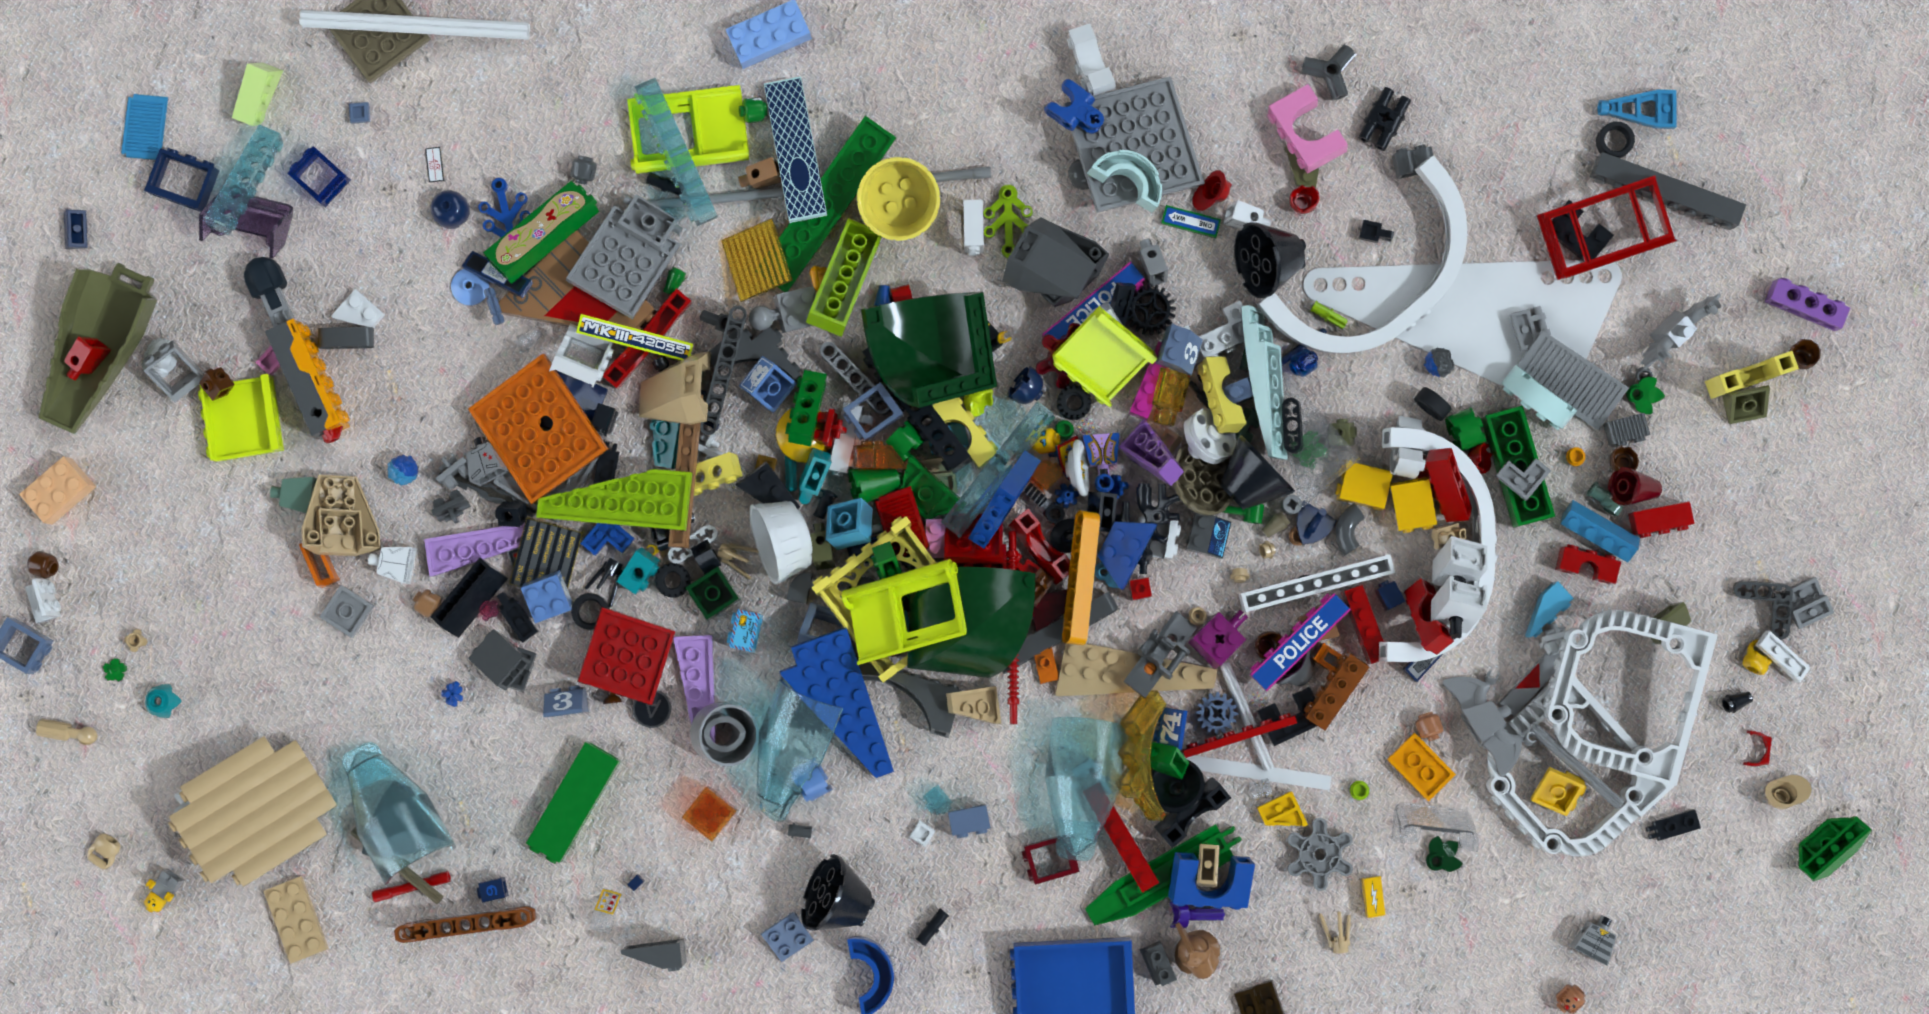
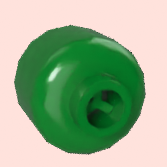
M759 97L745 98L742 106H739V115L747 123L762 122L767 117V104Z

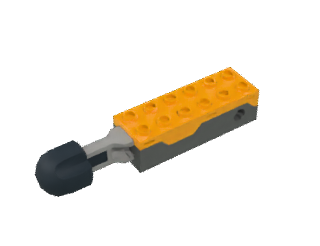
M269 257L254 258L246 265L244 279L251 296L255 299H262L269 314L273 328L266 330L265 333L311 435L324 440L325 443L335 442L340 438L342 430L350 427L348 423L350 418L347 412L341 408L342 400L338 393L335 394L332 388L335 386L330 376L327 377L325 372L327 367L324 361L318 357L319 349L316 343L312 342L309 337L311 335L309 327L295 319L282 291L287 286V280L281 267L275 260Z

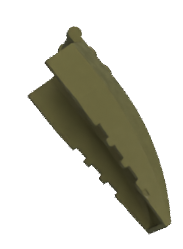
M121 263L116 264L112 275L91 269L76 268L62 304L58 323L59 331L54 342L55 350L50 361L51 370L46 380V391L43 394L39 419L73 434L79 430L115 381L146 331L157 303V299L149 293L150 288L154 284V278L150 276L145 277L127 269ZM125 275L143 284L141 288H138L121 280L120 276ZM78 337L96 338L111 349L110 353L92 374L81 373L76 381L66 375L70 366L64 360Z

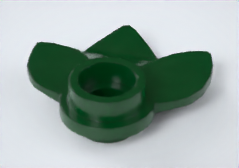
M1439 836L1434 837L1428 845L1429 854L1426 857V865L1429 869L1434 871L1443 869L1447 872H1452L1462 866L1463 863L1454 857L1458 850V842H1442ZM1434 857L1438 858L1437 864L1432 863Z

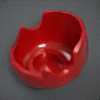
M1301 185L1294 189L1289 196L1291 208L1300 214L1314 211L1320 200L1319 192L1314 186L1305 187Z
M1486 443L1471 448L1467 455L1480 474L1487 473L1491 468L1490 457L1492 453L1487 452L1486 449L1489 445Z

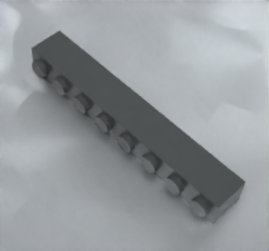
M1604 152L1596 158L1590 178L1595 179L1594 181L1599 184L1607 183L1616 189L1655 175L1663 203L1668 209L1684 211L1685 215L1691 217L1698 216L1704 222L1720 224V227L1726 230L1734 229L1740 224L1746 207L1744 203ZM1649 186L1634 190L1636 197L1643 196L1648 198V201L1654 203Z

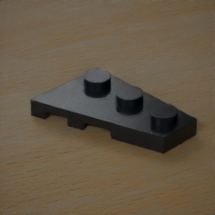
M764 462L735 484L761 503L791 501L797 509L800 508L799 504L767 462Z

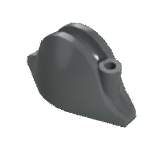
M1311 649L1276 684L1290 683L1296 686L1307 684L1312 678L1313 667L1315 666V662L1310 658Z

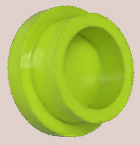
M1355 781L1350 786V794L1356 800H1363L1369 795V786L1363 781Z

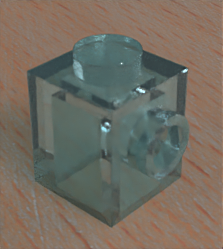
M939 784L923 796L927 801L925 806L932 814L935 812L937 815L939 813L944 815L952 808L950 806L953 803Z

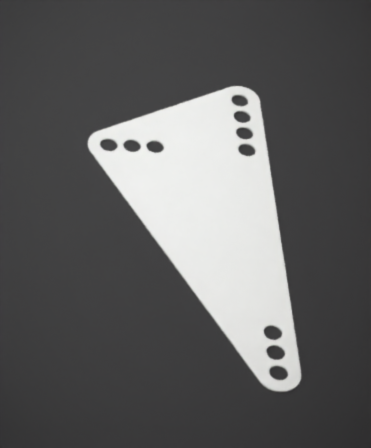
M1564 260L1566 267L1584 262L1582 260ZM1551 261L1463 263L1451 287L1429 309L1431 312L1423 319L1421 317L1415 321L1416 325L1411 330H1405L1395 338L1428 353L1437 347L1447 349L1451 352V359H1453L1454 365L1505 387L1502 381L1513 367L1518 365L1528 349L1519 350L1509 315L1529 309L1531 316L1535 315L1533 308L1541 306L1542 312L1546 315L1545 322L1547 329H1550L1551 336L1587 359L1621 283V270L1613 262L1589 270L1592 273L1590 283H1582L1579 280V274L1573 276V281L1570 284H1564L1561 280H1557ZM1440 264L1316 268L1311 270L1304 278L1303 288L1310 299L1317 300L1322 305L1333 308V310L1377 329L1394 317L1429 285L1436 275ZM1602 269H1606L1611 273V280L1607 283H1602L1598 279V272ZM1545 271H1550L1554 274V282L1550 285H1546L1541 281V274ZM1355 277L1363 278L1365 281L1364 289L1360 291L1354 290L1351 285L1352 280ZM1318 278H1323L1327 282V289L1323 292H1318L1314 289L1313 283ZM1335 278H1343L1346 281V288L1343 291H1336L1333 288L1332 283ZM1537 321L1533 322L1536 332H1539L1540 329Z

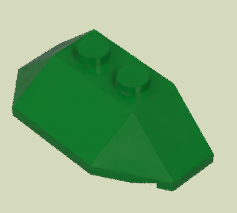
M1857 816L1827 819L1799 843V869L1813 882L1830 876L1860 849L1872 829Z

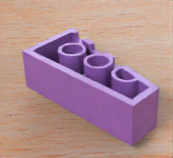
M1145 419L1139 423L1119 446L1131 461L1170 486L1184 472L1157 432Z

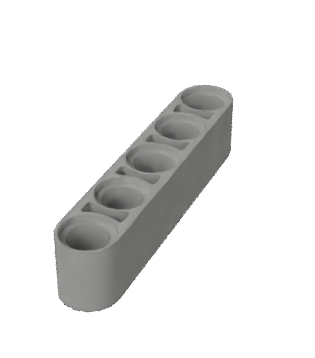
M832 342L822 344L820 348L822 358L859 396L864 394L865 389L875 386ZM831 347L834 349V354L826 356L824 355V350ZM840 361L848 363L847 368L844 370L838 369L837 364ZM855 374L861 377L860 382L856 384L850 381L851 377ZM878 392L865 400L878 415L884 416L890 412L888 406L884 411L877 409V404L882 401L884 402Z

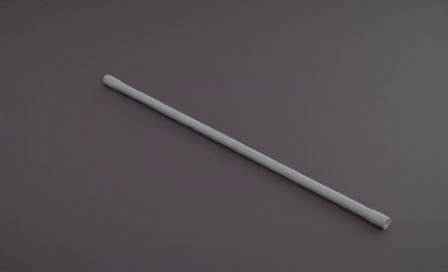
M991 167L932 173L936 182L991 178ZM782 187L647 201L661 209L778 198L784 197ZM641 204L640 210L647 209L645 205Z

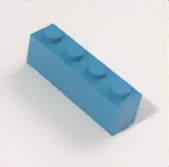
M1574 500L1571 501L1562 514L1561 525L1627 563L1639 549V537Z

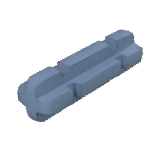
M492 287L485 289L484 295L487 298L486 301L490 313L493 315V322L495 325H500L504 323V317L501 314L502 311L498 299L495 297V290Z

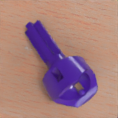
M1172 901L1169 903L1174 915L1173 922L1170 925L1171 928H1176L1175 924L1180 922L1183 928H1187L1189 920L1224 921V909H1189L1186 904L1185 906H1176Z

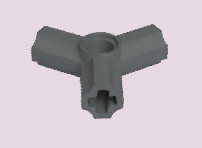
M1344 44L1329 61L1305 57L1301 74L1323 78L1326 81L1332 101L1342 99L1348 96V91L1341 72L1356 54L1351 47ZM1327 68H1333L1336 73L1329 74Z

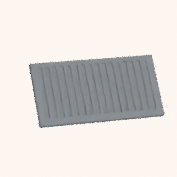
M1543 330L1517 365L1549 391L1577 410L1574 415L1597 430H1600V427L1629 389V387Z

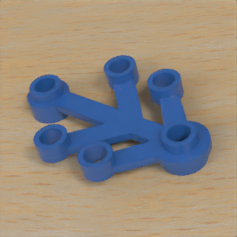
M496 178L492 181L491 187L497 193L502 213L491 208L487 202H481L478 209L481 213L488 214L505 225L506 231L496 227L495 223L491 220H486L483 223V228L487 232L503 237L513 228L512 222L522 206L527 203L528 197L523 192L518 193L515 197L516 202L509 211L505 195L508 184L504 179ZM498 182L502 183L500 188H496ZM525 196L524 201L520 202L519 197ZM483 205L488 206L486 211H482ZM526 210L522 211L520 213L521 220L519 221V223L523 220L524 214L530 215L531 213ZM488 223H492V227L490 229L486 228V225Z

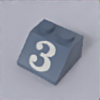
M1171 324L1166 327L1155 363L1192 376L1203 339L1189 329Z
M580 686L569 687V691L561 692V688L550 689V693L544 694L543 717L589 712L586 689H581Z

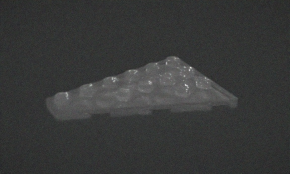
M1286 372L1282 376L1284 400L1290 397L1295 398L1300 402L1302 411L1303 449L1297 454H1292L1288 451L1287 453L1298 502L1301 507H1305L1355 464L1360 457ZM1291 402V405L1287 406V408L1291 410V416L1297 417V415L1293 414V408L1296 405ZM1294 420L1288 423L1289 431L1296 430L1297 422ZM1288 434V437L1291 436L1293 439L1292 444H1289V446L1295 449L1294 447L1297 446L1298 443L1294 441V436H1298V434Z

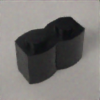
M598 403L591 425L594 426L599 435L607 437V434H612L619 412L613 407Z

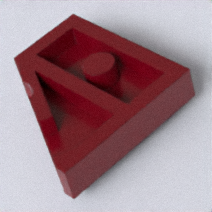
M1067 589L1046 593L1038 605L1034 606L1033 619L1036 632L1047 627L1065 613Z

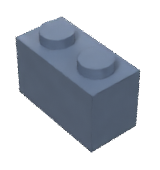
M986 804L948 812L952 836L957 835V838L968 837V833L975 831L976 835L987 833V829L991 828Z

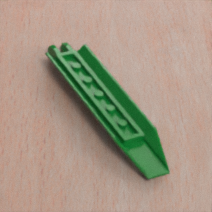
M1215 824L1148 862L1159 884L1143 893L1131 873L1114 881L1085 908L1094 926L1135 916L1168 897L1175 852L1194 853L1199 860L1200 844L1219 845L1218 868L1228 863L1231 856H1234L1230 851V847L1239 843L1242 839L1239 836L1226 843L1223 837L1233 833L1236 828L1231 826L1220 833Z

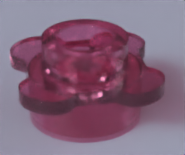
M496 600L491 602L485 601L480 606V614L483 615L482 619L484 621H488L489 618L496 617L499 614L497 610L498 602Z

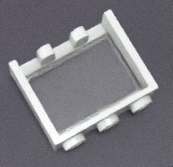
M570 323L549 371L557 370L592 384V387H594L596 381H601L614 350L611 349L613 342L576 333L578 326Z

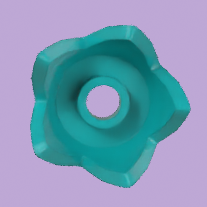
M170 684L152 687L145 696L147 711L151 715L160 718H170L172 709L182 702L172 692ZM157 698L161 699V703L159 705L156 703Z

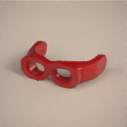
M1747 730L1748 734L1758 735L1763 740L1766 752L1757 763L1744 762L1743 765L1755 767L1769 765L1772 737L1761 732Z

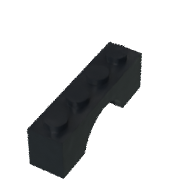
M1212 777L1205 783L1204 793L1194 807L1180 813H1169L1154 828L1173 848L1187 836L1189 826L1198 816L1210 810H1218L1231 797L1222 785Z

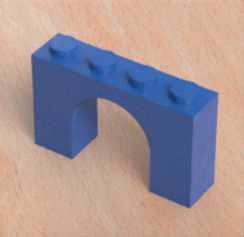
M1175 852L1168 897L1174 905L1185 906L1186 904L1199 908L1211 906L1217 909L1230 907L1235 910L1248 908L1255 863L1250 857L1231 856L1228 876L1224 884L1215 890L1203 891L1196 887L1199 860L1195 854Z

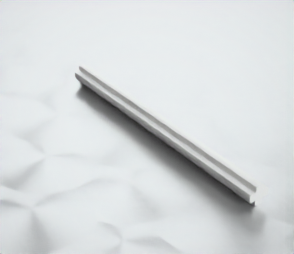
M301 10L299 19L302 27L524 40H529L530 24L528 22Z

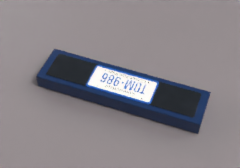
M474 251L470 253L462 265L465 270L521 298H524L533 284L530 279L524 276L519 277L511 284L490 264L486 257Z

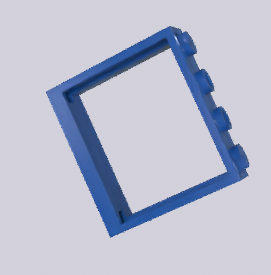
M1027 451L1022 453L997 489L968 539L985 549L1011 511L1041 460Z

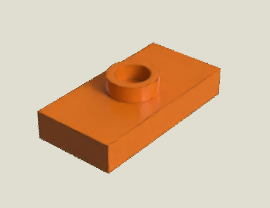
M1052 647L1040 652L1041 654L1035 655L1040 684L1059 680Z

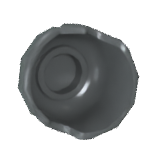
M1078 159L1071 163L1069 167V178L1075 188L1081 190L1089 189L1081 161Z

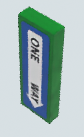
M1166 205L1161 224L1216 239L1221 219Z

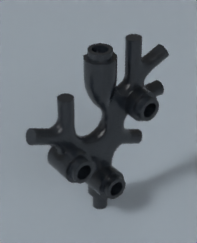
M1138 483V487H1136V500L1140 511L1145 517V523L1167 524L1169 521H1179V513H1170L1168 510L1171 504L1180 501L1177 494L1168 497L1166 495V484H1158V505L1154 507L1151 503L1152 487H1150V483ZM1122 501V513L1120 515L1115 513V522H1130V501ZM1157 527L1138 562L1140 565L1139 574H1147V565L1150 564V560L1153 557L1152 550L1150 549L1152 541H1158L1162 544L1167 542L1168 538L1158 533Z

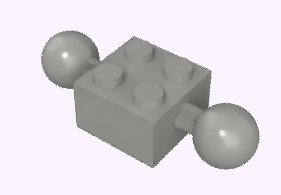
M814 286L774 295L773 299L776 309L770 310L765 306L753 308L749 314L751 326L757 330H766L772 325L773 321L779 320L782 333L813 326L806 323V320L816 297Z

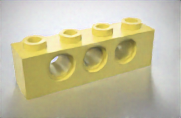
M728 452L697 463L694 496L702 494L703 490L717 489L723 483H734L737 481V478L742 477L737 454ZM721 468V474L718 476L717 472ZM704 474V480L701 482V476Z

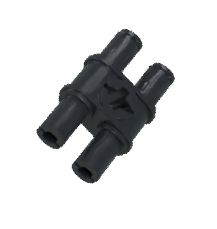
M1384 87L1378 100L1373 102V107L1368 116L1365 117V125L1358 137L1367 143L1375 128L1381 130L1382 133L1375 145L1381 151H1385L1392 137L1397 135V130L1402 121L1405 120L1404 114L1411 102V99L1401 96L1394 110L1388 108L1387 106L1394 94V91L1388 87ZM1384 116L1387 117V121H1386V122H1383V121H1382V119H1383Z

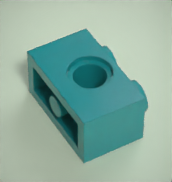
M639 548L635 551L616 582L635 595L640 591L644 592L649 585L648 579L650 576H654L659 569L657 565L660 559L644 548ZM637 568L642 569L643 576L637 573Z

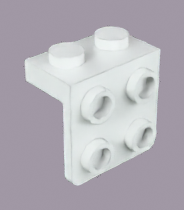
M1140 516L1138 522L1145 523V517ZM1169 521L1167 524L1157 525L1158 533L1168 539L1166 544L1152 541L1150 549L1152 550L1153 557L1171 560L1173 555H1177L1178 544H1175L1176 536L1179 537L1181 525H1178V521Z

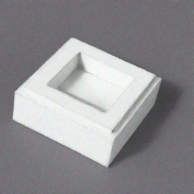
M919 820L909 837L926 847L936 830Z

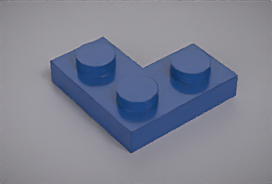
M597 523L580 544L597 556L607 542L612 544L621 553H624L635 538L619 525Z

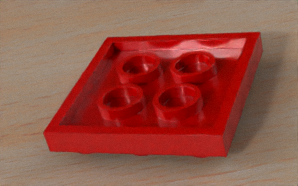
M945 514L944 560L951 559L952 562H1003V522L984 549L968 539L982 514Z

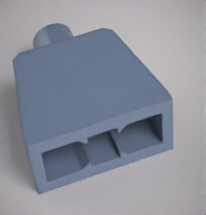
M1250 377L1222 388L1225 396L1236 405L1254 398Z

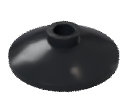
M1074 518L1062 520L1054 526L1051 532V543L1059 552L1071 553L1072 539H1068L1073 537Z

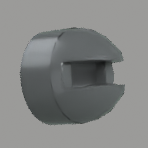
M1640 367L1636 371V378L1639 382L1642 378L1653 376L1649 368L1644 369V367Z

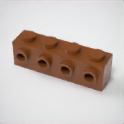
M1347 652L1346 655H1341L1337 661L1339 665L1335 671L1331 670L1327 675L1326 679L1328 681L1324 686L1321 685L1317 689L1314 701H1310L1304 708V716L1324 731L1370 668L1368 664L1350 652Z

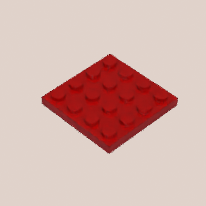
M602 607L577 682L652 705L675 631Z

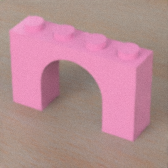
M1309 84L1269 105L1267 114L1269 121L1277 126L1280 138L1285 139L1288 143L1287 148L1289 152L1295 154L1297 164L1307 174L1346 153L1348 147L1347 142L1338 129L1315 141L1304 140L1294 132L1292 125L1295 120L1316 108L1318 104V98Z

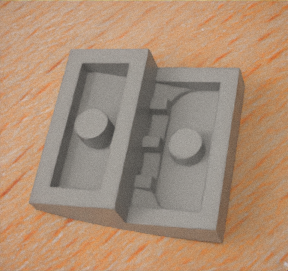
M1811 577L1791 587L1793 590L1791 618L1798 629L1834 613L1827 595L1823 594L1816 577ZM1783 590L1779 594L1781 597H1784L1785 594H1788V591Z

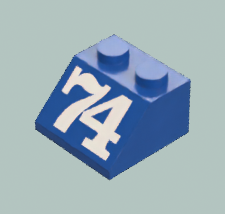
M1161 707V711L1157 710L1156 722H1159L1158 730H1154L1153 741L1175 746L1182 750L1188 711Z

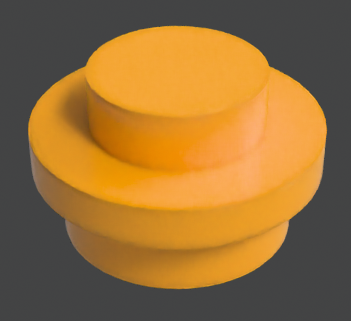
M1573 447L1567 451L1566 461L1571 466H1579L1585 461V453L1581 448Z

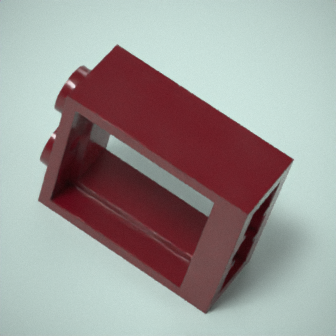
M1069 833L1024 845L1025 850L1021 851L1024 862H1028L1030 869L1027 870L1029 880H1034L1035 885L1080 872ZM1063 841L1070 869L1038 878L1030 850Z

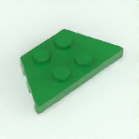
M912 455L909 456L900 489L911 486L921 516L925 519H933L938 515H944L952 510L961 509L966 506V502Z

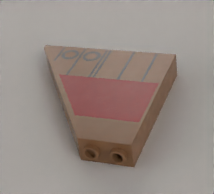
M577 230L553 249L525 276L533 284L524 298L508 292L499 301L501 314L567 327H569L570 323L578 326L580 315L583 314L642 330L641 327L645 323L648 324L657 311L645 300L632 320L566 281V277L589 244Z

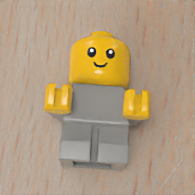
M170 869L162 871L157 880L149 879L146 887L149 886V889H152V891L144 900L146 910L151 913L153 911L160 912L167 902H171L176 897L175 892L178 891L185 880Z

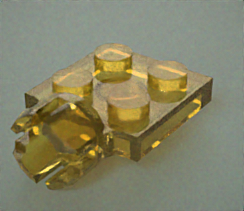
M1160 367L1152 405L1156 406L1153 422L1161 425H1170V427L1175 425L1177 412H1182L1190 380L1189 375Z

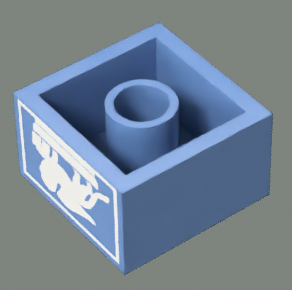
M762 356L739 387L766 409L774 413L797 383L777 365Z
M560 570L526 582L521 587L535 623L572 610L573 601Z

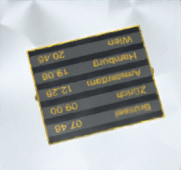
M527 517L509 584L522 587L526 582L560 570L568 589L583 532Z

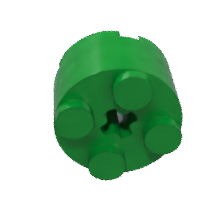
M1471 407L1446 417L1445 424L1449 436L1452 435L1454 439L1452 441L1453 444L1460 450L1465 451L1486 442V437L1480 428L1483 427V423L1479 416L1475 417Z
M908 420L904 422L906 427H899L885 441L887 446L885 444L881 446L896 463H904L911 455L909 452L912 449H918L925 442L918 433L919 431Z

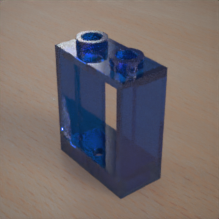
M312 146L304 151L303 157L298 162L291 165L290 171L287 174L326 208L351 179L317 148ZM318 157L337 173L336 177L319 195L299 178Z

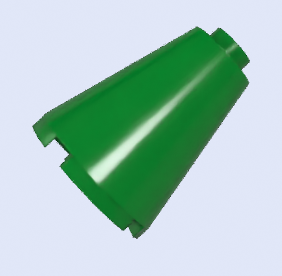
M896 469L848 470L849 483L851 482L852 488L850 492L853 500L862 498L866 503L900 488V484L903 481L901 472H897Z

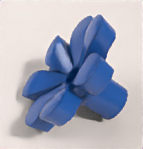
M1112 474L1114 486L1109 492L1117 494L1118 499L1123 495V490L1129 488L1128 482L1121 481L1120 475Z
M1062 483L1060 485L1061 490L1056 489L1054 492L1055 495L1059 496L1056 498V503L1060 504L1063 502L1064 508H1068L1069 503L1076 505L1077 500L1075 497H1079V492L1074 491L1075 487L1072 484L1067 487L1065 483Z
M457 681L447 684V690H442L441 696L446 697V704L453 707L458 705L457 701H463V696L459 695L463 689Z

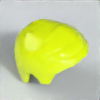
M988 389L963 396L965 409L969 410L974 417L984 414L985 406L993 405V390Z

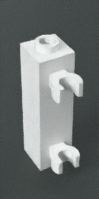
M845 402L843 403L840 420H843L842 426L847 428V432L840 434V439H835L831 455L832 463L829 468L832 475L843 477V474L848 475L849 468L863 469L864 466L863 461L852 459L857 435L854 432L856 429L854 424H848L843 417V414H845L843 408L850 404ZM858 405L851 410L859 424L863 423L873 426L874 417L862 415V406Z

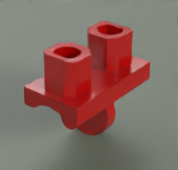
M835 409L818 413L817 422L824 424L825 429H816L814 440L823 443L826 447L832 448L833 438L840 439V434H845L847 428L842 426L843 420L838 419Z

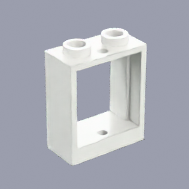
M963 200L965 253H968L970 256H977L980 253H984L983 200Z

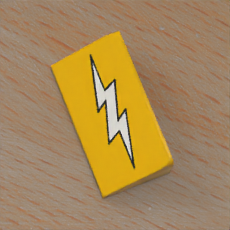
M1381 876L1361 878L1366 917L1372 918L1385 915Z

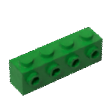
M890 541L872 548L874 556L871 559L874 567H879L876 570L879 579L902 573ZM907 594L901 600L903 611L907 610L909 612L910 594Z

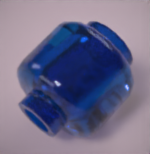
M1306 348L1301 349L1291 356L1290 370L1296 376H1307L1317 369L1318 356L1314 351Z

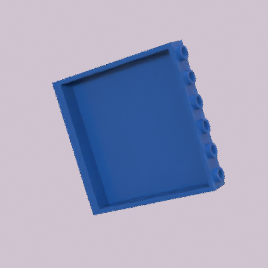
M1130 937L1014 943V948L1010 949L1011 961L1014 960L1015 968H1011V979L1015 980L1016 987L1012 988V1000L1016 999L1017 1007H1013V1014H1135L1132 940Z

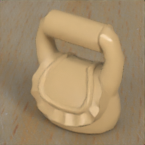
M100 834L96 838L95 843L88 849L87 858L100 869H108L113 865L121 845L114 837L108 834ZM95 850L104 858L108 859V863H106L105 861L97 857L95 854H93V851Z

